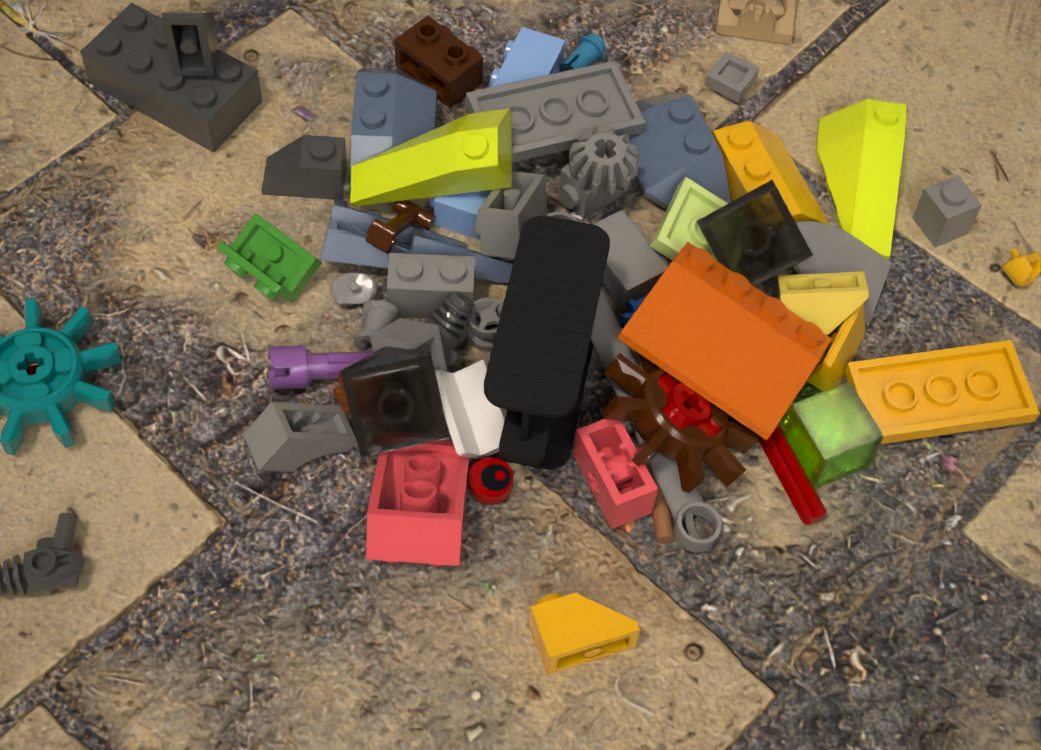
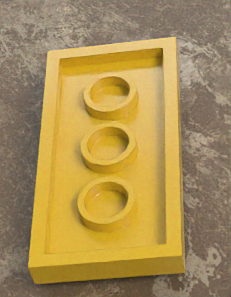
M1012 340L848 362L844 370L868 446L1035 422L1040 414Z

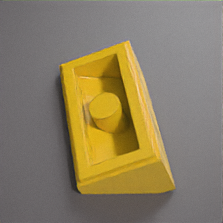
M864 303L828 335L832 340L807 379V382L829 396H833L836 393L845 375L844 370L847 363L853 360L864 338Z

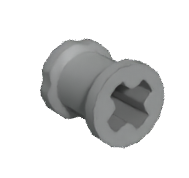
M369 300L363 305L364 321L361 331L357 332L354 337V346L359 351H373L370 335L400 318L398 308L384 300Z

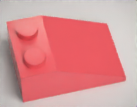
M382 436L367 511V560H381L387 563H423L433 566H460L470 458L458 456L453 441Z

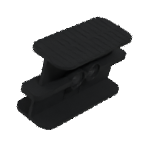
M536 216L526 221L522 227L484 379V394L487 400L496 407L507 409L499 442V452L491 455L493 458L546 470L560 468L570 458L594 346L590 338L610 249V238L607 232L596 225L570 219Z

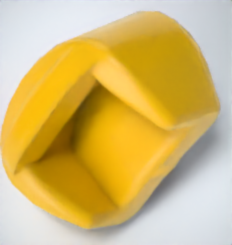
M1017 248L1011 250L1010 254L1013 259L1005 262L1002 270L1016 286L1024 287L1033 283L1041 272L1040 254L1037 251H1033L1021 256Z

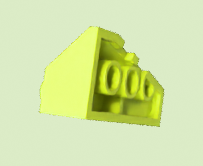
M865 99L819 119L815 154L818 163L822 164L826 175L825 185L828 194L831 193L837 210L835 217L839 229L851 234L889 260L905 141L907 105Z
M510 108L467 114L351 166L350 204L355 207L511 188L512 112Z

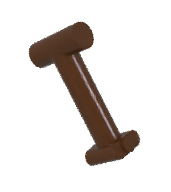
M408 200L396 201L392 210L398 213V215L386 223L375 218L367 229L366 242L389 254L397 242L396 237L414 223L429 230L433 226L436 216Z

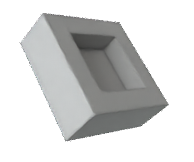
M726 51L707 74L705 86L739 103L757 79L760 68Z

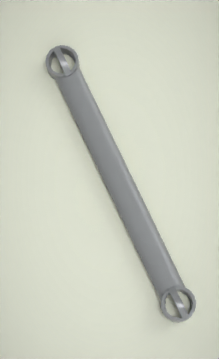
M562 211L546 215L578 222L574 216ZM601 287L590 338L601 363L606 370L610 363L621 353L640 367L631 347L617 339L622 329ZM609 378L617 396L632 397V394ZM629 421L639 444H641L644 440L637 432L633 421ZM657 454L648 463L675 519L673 525L674 539L687 551L695 553L705 552L714 545L721 533V517L714 507L704 502L697 486L690 493L683 492L677 462ZM693 515L701 516L709 522L713 531L711 537L707 539L700 538L694 524ZM683 520H684V524H685L687 533H686V531H685L684 528H683V524H682Z

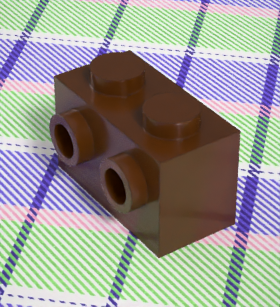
M429 15L394 39L395 66L436 90L437 99L449 109L466 96V92H471L483 84V57L477 49L466 45L453 35L447 26L440 25Z

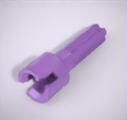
M305 345L270 346L268 348V358L271 360V366H273L269 370L271 390L307 388V384H311V379L378 376L373 351L310 353L309 349H305Z

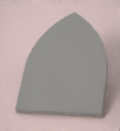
M800 221L779 227L778 233L784 251L797 274L864 271L869 289V298L864 302L865 328L868 327L892 262L851 234L829 224Z

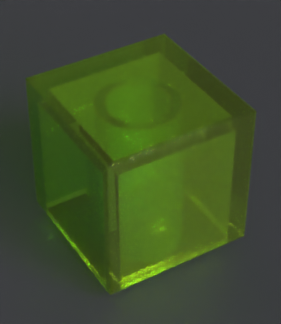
M850 382L792 404L782 428L815 489L868 468L884 437Z

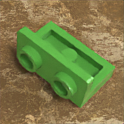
M257 213L252 216L231 246L221 241L216 247L227 256L223 262L227 267L243 278L247 273H250L258 279L254 287L273 301L278 296H281L293 303L322 264L319 259Z

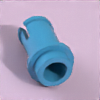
M596 34L582 36L578 40V47L560 65L561 72L592 66L595 62H600L605 57V42Z

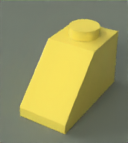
M864 271L778 275V300L787 309L805 321L817 325L827 336L869 298V289Z

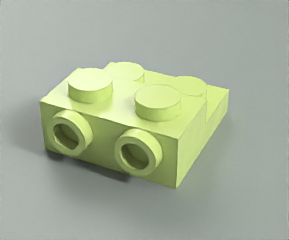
M685 177L678 184L650 247L673 261L685 244L689 242L695 247L709 252L713 259L732 272L739 273V269L735 268L738 259H741L746 254L753 239L749 237V233L755 220Z

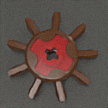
M635 351L634 353L643 370L619 353L603 374L632 394V397L615 396L602 410L604 419L633 421L637 432L644 440L638 446L632 459L638 467L652 460L657 454L676 461L681 489L687 493H690L705 479L701 460L706 463L726 488L746 471L727 447L741 453H746L759 440L758 434L747 427L730 421L726 412Z

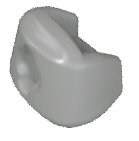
M358 272L344 273L333 279L331 292L338 306L364 305L365 302L374 300L377 284L375 279L368 274Z

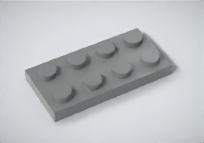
M616 61L466 92L464 102L469 114L510 108L512 112V163L569 150L573 143L577 142L581 132L592 135L596 126L602 132H609L614 126L617 136L629 134L630 136L642 133L645 126L642 114Z

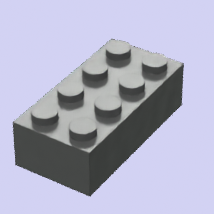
M132 2L80 51L89 84L213 153L262 102L258 70L217 49L214 76H174L161 18Z

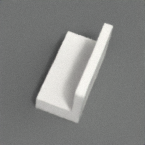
M485 359L455 373L440 369L431 373V378L458 456L479 460L499 452V442L507 409L491 404L484 394V379L489 363Z

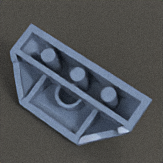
M361 68L357 71L351 127L350 193L351 166L435 129L436 90L402 70Z
M670 92L636 101L645 121V126L642 133L630 135L629 140L631 141L630 144L637 145L639 153L637 163L639 168L635 178L643 195L667 209L678 184L687 177L732 205L723 154L692 95Z

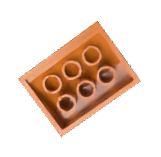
M689 242L685 244L617 337V339L684 383L766 441L809 378L832 340L817 325L805 321L787 309L780 300L769 297L750 284L746 277L732 272L713 259L709 252L702 248H697Z

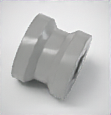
M485 297L473 302L475 307L471 311L472 316L467 318V339L478 350L492 351L503 302L496 298ZM494 324V328L486 329L487 326H491Z

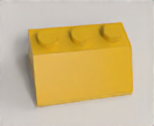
M750 120L713 130L712 135L723 154L732 206L755 220L749 237L753 239L751 245L756 253L782 245L778 233V228L800 221L829 224L779 135Z

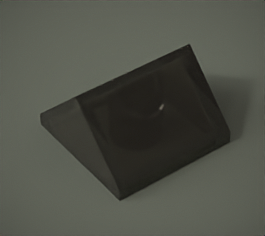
M773 180L697 221L717 261L732 272L746 277L750 284L755 287L777 278L778 275L786 273L813 256Z
M385 346L341 370V378L361 457L450 438L430 351Z

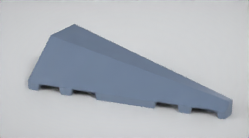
M335 198L320 260L388 268L389 254L367 243L366 238L368 235L367 229L375 218L384 223L391 219L382 217L381 213L373 210L365 212L347 207V201ZM411 225L396 237L397 242L390 251V253L475 256V279L509 283L513 266L512 261L482 255L481 252L467 249L465 242L416 225Z

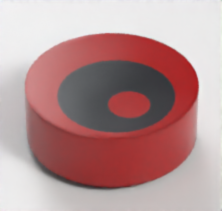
M488 457L480 459L472 465L468 473V489L475 500L483 504L494 505L503 502L509 497L513 488V473L507 463L498 458Z

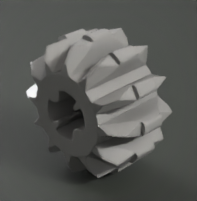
M597 126L592 135L581 132L580 137L576 143H573L569 152L570 176L577 179L579 190L590 187L594 197L599 191H605L612 197L616 189L621 191L627 190L628 186H630V181L634 180L635 176H637L639 168L637 163L639 155L637 145L630 144L629 134L617 136L614 126L609 132H602Z

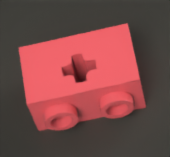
M603 419L576 429L573 457L612 530L652 514L658 488L645 464L638 467L632 461L637 449L622 421Z

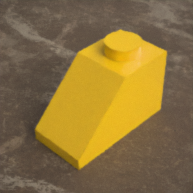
M576 592L562 596L560 593L549 594L537 600L535 605L530 606L528 625L546 675L636 648L640 633L637 621Z

